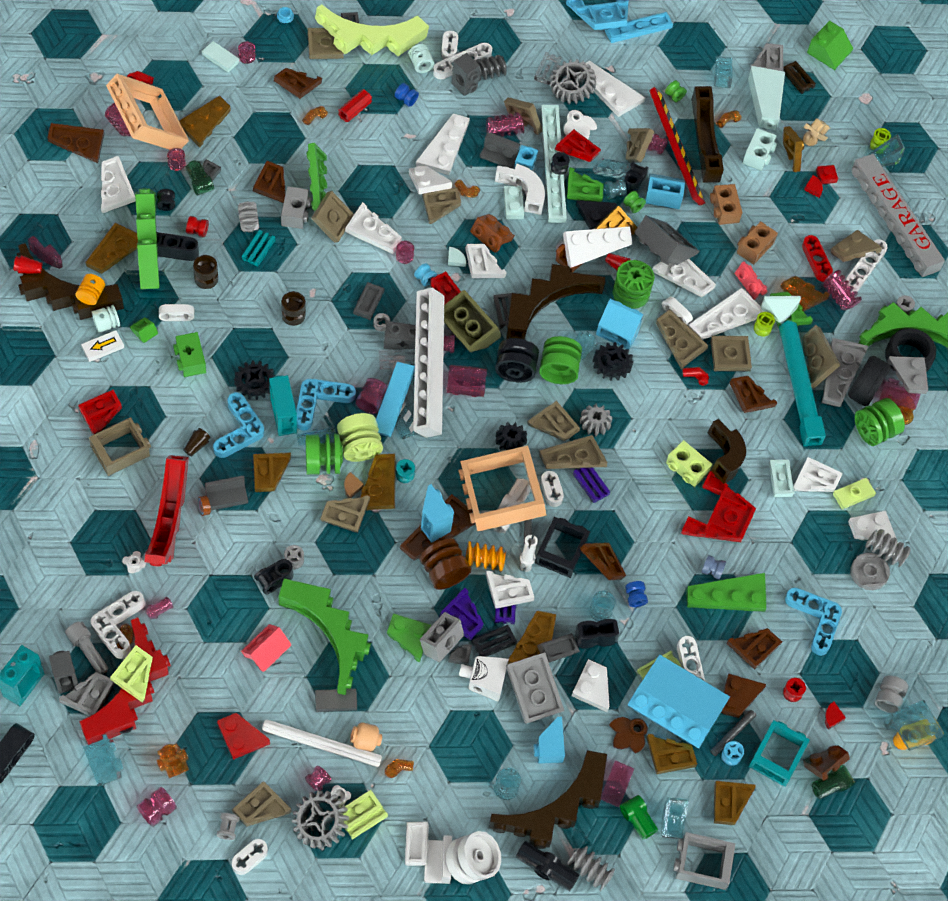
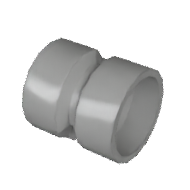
M885 676L880 686L881 691L878 692L875 705L887 713H899L904 702L903 698H905L909 687L907 682L895 676Z

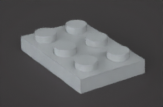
M545 652L506 665L525 724L564 711Z

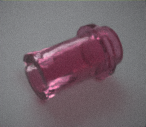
M165 597L154 605H148L146 613L150 619H157L160 614L172 609L173 604L168 597Z

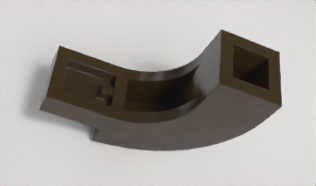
M718 418L713 421L707 433L721 447L724 456L717 459L711 471L725 484L736 476L746 457V445L737 429L730 431Z

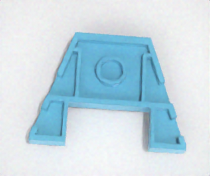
M566 0V5L594 30L627 26L629 0H615L616 2L585 6L583 0Z

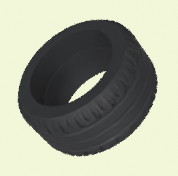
M904 328L892 335L885 350L887 363L889 356L903 357L897 346L911 345L916 347L925 358L926 372L931 368L936 358V346L928 334L915 328ZM891 364V365H890L891 369H893V371L896 372V370L894 369V367H893L892 364Z
M870 356L848 393L849 398L863 406H869L891 369L890 365L876 356Z

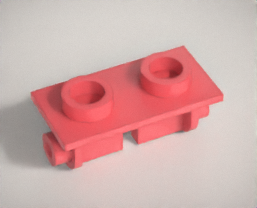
M743 261L734 274L755 300L759 294L765 295L768 292L767 286L760 279H757L758 276L753 271L752 266Z

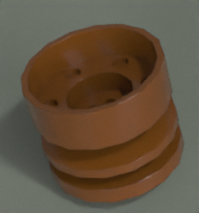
M449 538L436 542L420 555L419 560L424 565L425 571L429 572V579L436 590L455 586L471 573L472 568L467 559L461 556L462 550L455 539Z

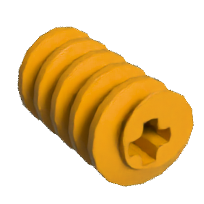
M468 541L465 558L470 566L475 562L476 567L479 568L481 563H483L484 569H487L489 564H491L492 570H495L498 565L499 571H503L506 551L503 553L501 546L497 551H495L494 545L488 550L487 544H484L480 549L478 542L472 547L471 541Z

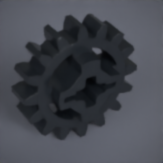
M607 342L606 347L600 345L599 350L596 349L593 357V368L597 369V374H603V379L608 376L610 381H612L613 377H616L617 381H619L620 376L626 378L627 373L631 372L634 363L632 361L633 355L629 354V349H623V344L618 347L616 342H614L613 346Z
M252 360L250 365L245 362L244 368L238 367V372H235L234 385H236L237 392L241 391L243 396L247 394L249 400L252 396H255V399L258 400V396L261 395L263 398H266L265 393L270 394L269 378H273L275 375L273 369H269L268 364L262 366V361L255 364L254 360Z

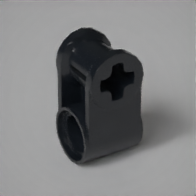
M634 161L631 162L622 187L625 194L628 195L632 191L639 190L646 178L649 167L646 166L644 168L635 164Z
M281 559L255 574L254 578L260 582L264 594H270L281 587L284 579H293L292 563L287 559ZM282 569L289 570L287 573H280Z

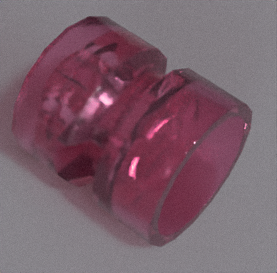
M368 378L362 388L364 391H361L356 399V405L364 412L376 414L381 407L388 388L387 385L376 378Z
M159 787L152 793L151 799L145 798L136 805L140 814L152 827L163 820V814L167 816L177 809L171 796L162 787Z

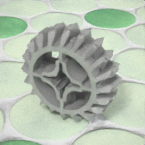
M570 59L569 63L563 61V66L557 65V70H553V75L550 77V86L556 98H561L562 102L567 100L569 105L572 101L576 105L578 100L584 102V97L589 99V93L593 94L597 80L589 64L586 65L584 60L579 63L578 59L575 62H572Z
M318 790L316 795L310 792V799L304 796L302 797L304 804H296L300 809L299 812L293 811L297 819H293L292 823L298 824L293 830L294 832H299L297 838L303 839V844H310L311 848L315 849L318 845L319 849H324L325 844L327 847H332V840L338 843L339 839L337 836H345V833L341 830L342 828H348L344 821L350 818L347 815H343L348 809L342 807L344 801L338 800L336 794L331 796L329 791L323 794L321 790ZM319 803H329L334 811L324 812ZM312 810L310 818L306 820L309 811ZM319 816L324 817V820H322L323 822L321 824L317 823ZM335 820L334 826L330 830V823ZM317 827L322 836H312L308 828Z

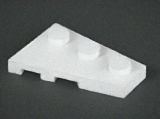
M119 156L103 161L101 171V211L106 213L135 202L136 199Z
M363 202L345 228L346 233L391 254H394L402 241V237L388 224H384L377 214L368 210Z

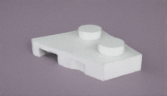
M417 166L409 169V176L419 194L452 188L451 180L427 166Z
M486 571L495 609L534 601L535 597L530 580L514 578L506 574L504 576L492 574L493 571Z
M588 659L572 693V697L608 712L607 667Z

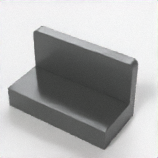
M244 476L205 483L206 496L209 499L211 511L248 503Z

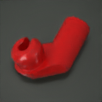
M700 367L683 368V377H695L702 386L708 384L709 375Z

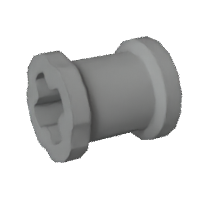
M222 813L220 819H222L220 830L217 831L216 835L221 839L234 840L236 834H234L236 823L239 822L240 818L231 813Z

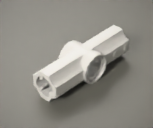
M517 479L510 493L504 496L499 509L523 504L531 491L529 481ZM511 524L493 529L498 533H506Z

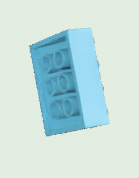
M659 654L629 701L628 707L699 750L730 696Z

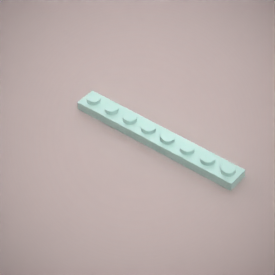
M541 105L548 223H566L564 174L558 175L551 170L552 157L555 153L559 152L555 150V147L561 141L559 105Z

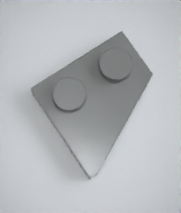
M766 43L762 52L759 53L756 61L751 66L783 71V45Z
M889 356L888 364H892L896 370V376L902 381L908 393L927 394L928 383L925 358Z
M95 672L85 682L76 685L73 691L65 696L64 694L60 696L59 702L91 716L101 709L115 683L109 677Z

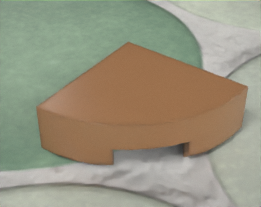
M349 472L345 478L344 489L347 497L352 498L363 488L364 484Z

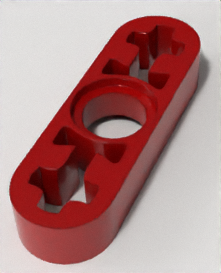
M808 235L803 240L802 249L817 280L827 282L831 279L833 269L819 239L816 236ZM813 256L821 257L822 261H815Z

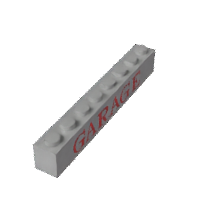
M871 154L856 159L851 170L853 176L857 178L861 188L867 193L871 203L875 205L879 215L885 220L888 229L892 231L898 244L902 246L906 256L914 264L915 270L922 277L940 271L945 262L944 258L875 155Z

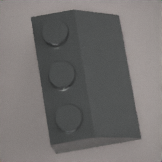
M645 215L635 231L639 241L649 246V250L655 255H659L661 257L660 260L667 265L670 263L679 265L699 253L695 246L665 221Z

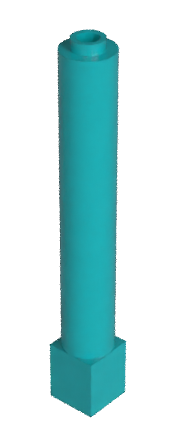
M787 320L779 326V332L801 422L799 429L803 446L822 445L826 434L822 417L818 416L798 327L795 322Z

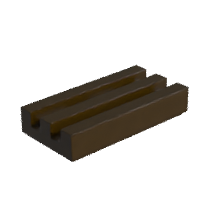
M797 61L783 67L785 76L801 94L805 90L809 91L810 88H815L816 83Z

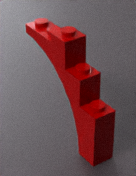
M169 455L166 458L158 516L144 562L150 563L151 566L168 564L174 558L175 539L180 526L181 507L185 502L189 457Z
M138 617L130 620L135 637V645L153 657L145 699L142 703L121 688L119 693L105 707L79 721L88 747L121 735L120 731L134 726L133 730L136 729L135 721L138 718L134 708L152 702L151 694L155 692L151 681L169 675L168 667L171 665L167 655L163 656L160 649L155 650L152 640H147V627L145 623H140Z

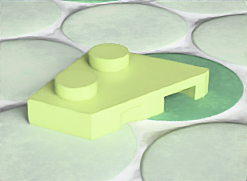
M135 645L112 674L110 680L143 703L153 657Z

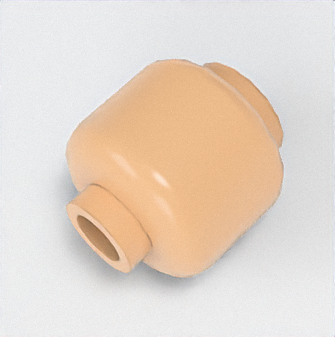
M361 722L353 727L350 742L353 743L356 749L372 752L376 746L381 745L382 734H379V728L376 725Z

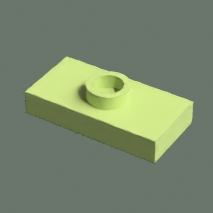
M867 478L833 492V496L842 510L872 498L876 494Z

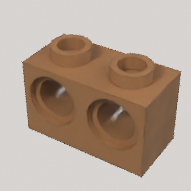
M735 184L714 186L713 192L710 193V202L714 205V217L717 218L718 224L739 223L742 209Z
M760 221L757 226L753 225L750 228L746 237L743 236L739 240L737 254L754 265L775 243L778 233Z

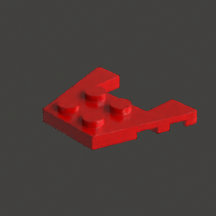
M709 471L702 488L720 495V498L708 524L688 516L681 534L741 543L756 508L739 493L733 492L727 483L723 484L715 477L712 471Z

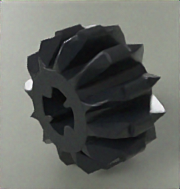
M507 422L506 426L501 425L496 432L495 442L496 445H500V451L523 447L527 444V431H523V425L517 427L516 422L513 425Z

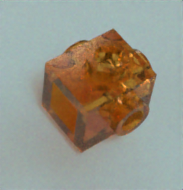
M177 743L167 744L157 751L159 759L156 760L161 772H166L169 779L189 770L186 763L189 760L184 748L180 749Z

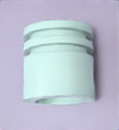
M417 44L409 50L408 54L416 72L426 73L434 67V60L425 44Z
M111 305V308L108 306L106 309L101 308L91 311L98 333L110 330L111 327H120L114 305Z

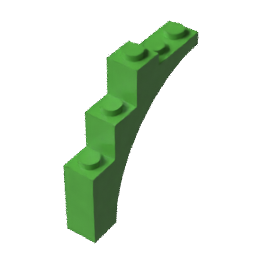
M150 188L139 189V192L135 193L140 289H156L160 287L156 226L157 199L156 192L150 190Z
M892 302L889 306L885 305L880 309L877 321L870 330L866 329L861 333L858 343L870 346L881 340L891 338L894 333L901 329L915 328L928 334L934 342L948 348V313L944 316L941 314L935 319L924 308L920 307L916 311L912 310L907 315Z
M284 579L279 593V605L306 616L328 637L335 650L339 664L337 693L345 695L347 688L351 689L354 678L351 677L352 670L356 671L358 661H363L365 654L369 655L371 643L368 642V634L350 631L352 620H349V612L332 608L334 598L331 597V589Z

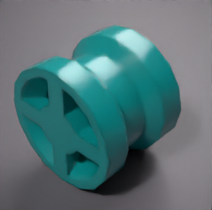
M403 459L396 465V478L399 482L409 483L415 477V464L411 460Z

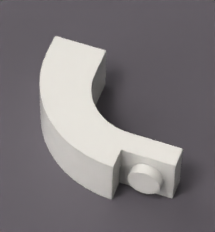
M516 164L515 169L497 166L495 182L522 186V191L526 196L524 212L541 215L545 189L538 175L529 168Z

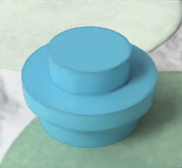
M282 7L277 12V19L282 23H289L294 19V13L290 8Z

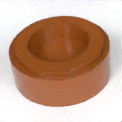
M206 495L198 497L201 515H210L211 507L208 497Z

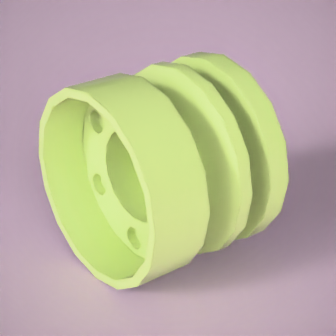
M367 413L354 414L342 419L337 424V431L342 442L343 456L346 460L351 462L366 461L383 451V444L378 433L379 428L374 415Z

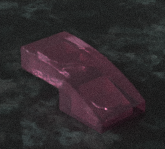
M35 236L28 239L30 250L39 259L59 269L63 267L61 256L51 244L44 248Z
M615 761L602 792L601 800L619 807L635 768Z

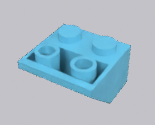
M650 173L645 199L646 204L680 209L685 180Z
M610 299L598 324L596 335L612 343L616 342L619 346L623 344V348L630 349L639 333L643 314L636 309L623 305L619 301Z
M430 484L428 485L424 501L421 529L432 543L451 532L454 511L450 504L444 502L441 492Z

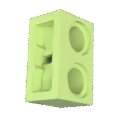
M684 440L668 455L666 464L672 471L677 472L686 483L694 487L708 475L712 467L711 462Z

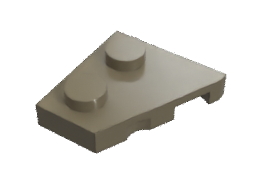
M629 128L628 134L631 135L630 141H627V161L630 163L632 161L635 163L642 162L655 131L650 128Z
M458 188L422 194L429 224L436 222L461 206Z
M856 230L831 248V253L843 262L865 257L866 253L875 251L877 254L882 251L879 244L859 230Z
M557 400L528 420L529 426L563 441H566L580 431V427Z
M370 496L354 499L346 498L340 501H327L320 520L358 533L370 501Z

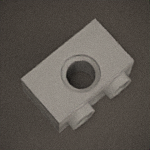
M287 186L281 213V226L303 229L304 222H308L309 212H307V208L311 207L312 197H309V189Z
M444 612L420 638L424 655L440 663L464 636L461 620Z

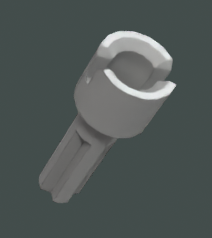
M83 621L69 626L65 634L73 646L80 647L96 672L100 674L106 673L108 666L90 641L91 633Z

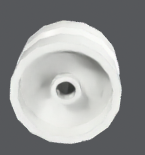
M477 831L457 838L449 844L446 852V864L455 880L462 884H472L490 878L499 871L501 852L497 842L491 835L486 832Z

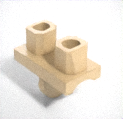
M817 118L811 125L806 123L804 128L809 131L803 136L804 143L808 146H814L817 144L818 139L825 142L828 138L825 134L831 127Z

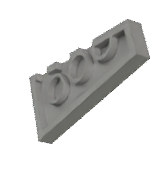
M836 338L832 339L831 348L840 366L825 379L822 403L841 406L869 346Z

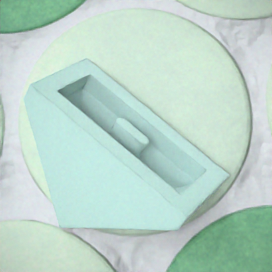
M764 296L761 309L764 312L771 313L776 321L783 324L797 310L801 296Z

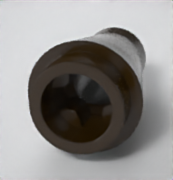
M201 428L194 430L183 451L192 457L209 443L210 435Z

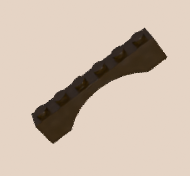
M695 86L691 101L703 183L720 182L724 167L722 155L718 150L715 138L712 86Z

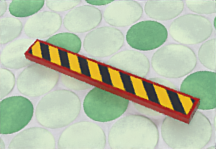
M653 87L649 91L691 198L701 206L705 204V200L663 95Z

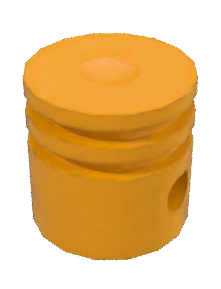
M86 274L75 294L77 299L87 305H95L105 287V282L97 275Z

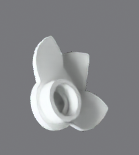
M572 110L567 115L564 133L567 136L575 129L588 139L590 130H596L597 125L591 117L583 116L578 110Z

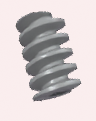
M883 529L875 530L865 545L866 548L873 545V553L879 549V557L885 553V561L892 558L891 565L898 562V567L905 562L910 554V547H904L902 542L897 543V539L895 537L891 539L889 533L884 535Z
M588 846L582 849L579 847L571 856L567 865L575 863L573 870L577 871L581 868L580 876L583 877L588 874L586 879L588 882L595 879L593 886L596 888L601 885V892L613 877L615 869L612 868L607 871V862L600 865L601 857L594 860V851L587 854Z

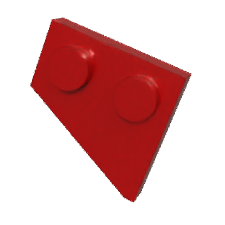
M575 129L555 147L556 151L588 162L597 157L601 151L599 147Z
M111 390L79 404L78 408L94 435L101 432L122 409V405L114 390Z

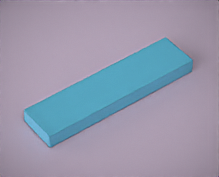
M664 12L627 21V26L606 28L605 33L610 42L614 43L671 29L673 23L668 13Z
M401 362L396 363L376 417L379 428L378 433L380 435L391 437L415 372V366Z

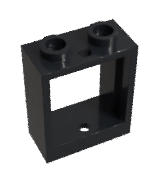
M554 517L536 555L535 564L571 578L582 555L580 547L587 543L590 531L583 526L571 524L566 519ZM555 529L581 540L572 562L545 551Z

